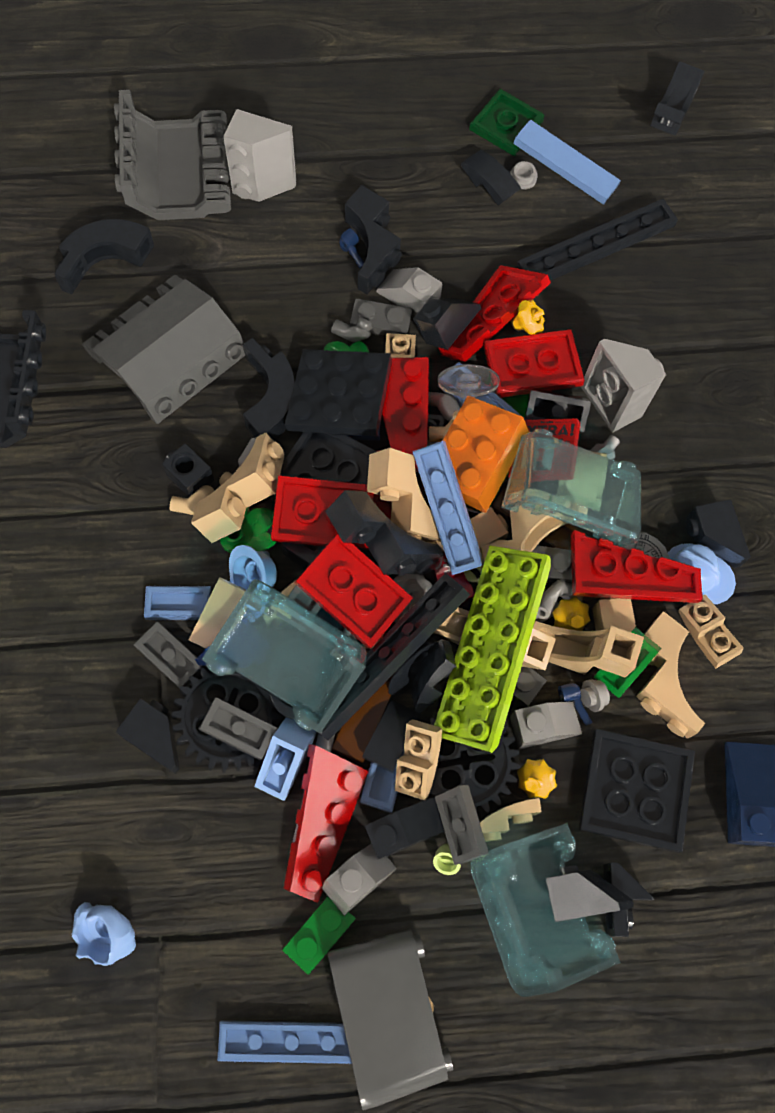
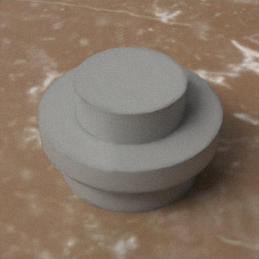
M529 162L517 163L510 172L521 189H529L536 184L537 171L534 165Z
M589 679L583 682L580 691L581 701L584 706L593 712L603 710L604 706L608 705L610 701L606 685L601 680Z

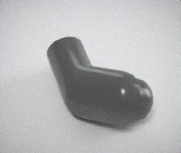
M360 318L356 326H351L336 319L331 333L348 341L357 342L369 338L371 335L369 332L373 324L364 318Z

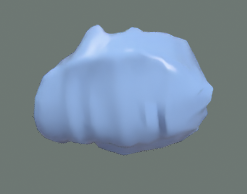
M86 902L77 908L74 914L72 938L78 944L76 956L79 959L86 957L91 959L96 965L108 966L134 951L136 947L135 931L130 921L112 906H92Z

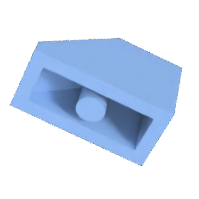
M285 718L272 736L254 787L285 801L307 758L309 744L312 745L317 730L300 720Z

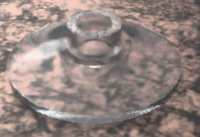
M472 364L449 367L438 376V385L443 391L460 396L462 399H466L467 396L476 398L477 396L489 394L495 391L500 383L499 375L494 370Z

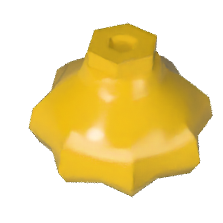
M523 300L519 303L517 316L513 318L515 329H523L530 335L542 333L545 322L542 316L544 315V310L537 306L534 300Z
M577 597L569 600H560L558 607L552 611L555 619L554 626L583 631L585 625L591 621L588 614V604L581 602Z
M527 759L524 766L517 770L519 778L518 788L523 790L529 798H547L549 793L557 787L555 781L556 770L549 767L544 759L537 761Z

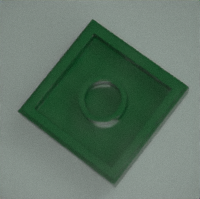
M499 89L470 123L469 130L515 156L521 149L513 144L516 136L529 120L540 126L545 114L504 90Z

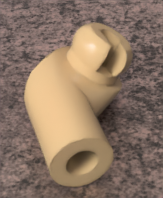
M204 485L189 498L172 496L170 511L194 515L197 502L215 490L211 486Z

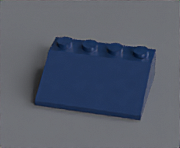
M725 742L728 844L775 847V745Z

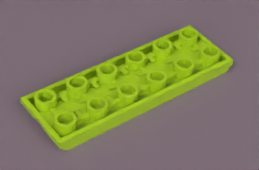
M489 546L455 656L456 667L450 673L434 726L442 728L443 739L491 753L498 747L551 569L549 555Z

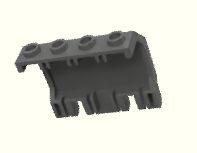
M119 90V103H114L115 117L119 121V126H115L114 131L116 143L119 145V150H115V162L117 168H120V174H115V184L117 192H122L125 204L156 220L204 218L208 214L229 212L231 210L230 189L224 184L228 183L230 174L224 139H222L227 130L226 113L222 110L201 111L193 119L154 121L135 110L130 90Z
M173 275L164 282L165 286L161 284L157 287L156 290L160 296L158 300L155 301L146 295L142 298V302L138 301L119 315L120 321L116 318L110 322L115 331L110 336L103 332V330L95 333L97 338L91 336L82 343L92 358L100 364L103 362L123 379L140 400L151 420L156 424L163 421L245 356L244 341L240 332L215 300L187 279L182 280L177 275Z

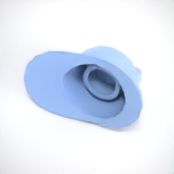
M690 543L675 546L668 552L671 560L701 569L702 596L706 594L713 604H720L731 597L736 586L735 575L731 567L717 557L711 549L700 544Z
M240 545L231 551L229 557L230 582L249 591L237 616L243 621L251 622L261 617L265 610L267 592L276 583L277 569L268 551H255L250 546Z

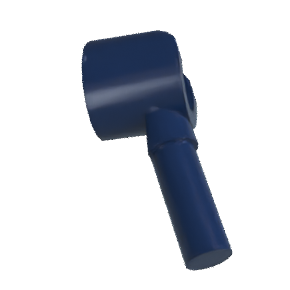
M349 228L341 234L339 244L343 251H348L361 269L364 261L355 247L359 242V238L355 231Z
M574 683L559 686L558 694L561 702L572 701L585 726L591 724L592 720L581 701L579 686Z

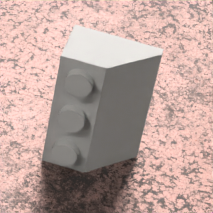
M236 109L223 136L233 194L243 199H252L259 202L295 188L296 171L292 126Z
M603 339L597 345L584 376V385L581 388L613 433L643 416L666 373L662 363L654 358L648 349Z

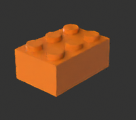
M471 396L466 397L443 441L446 442L465 504L486 513L524 444L529 430L522 416Z

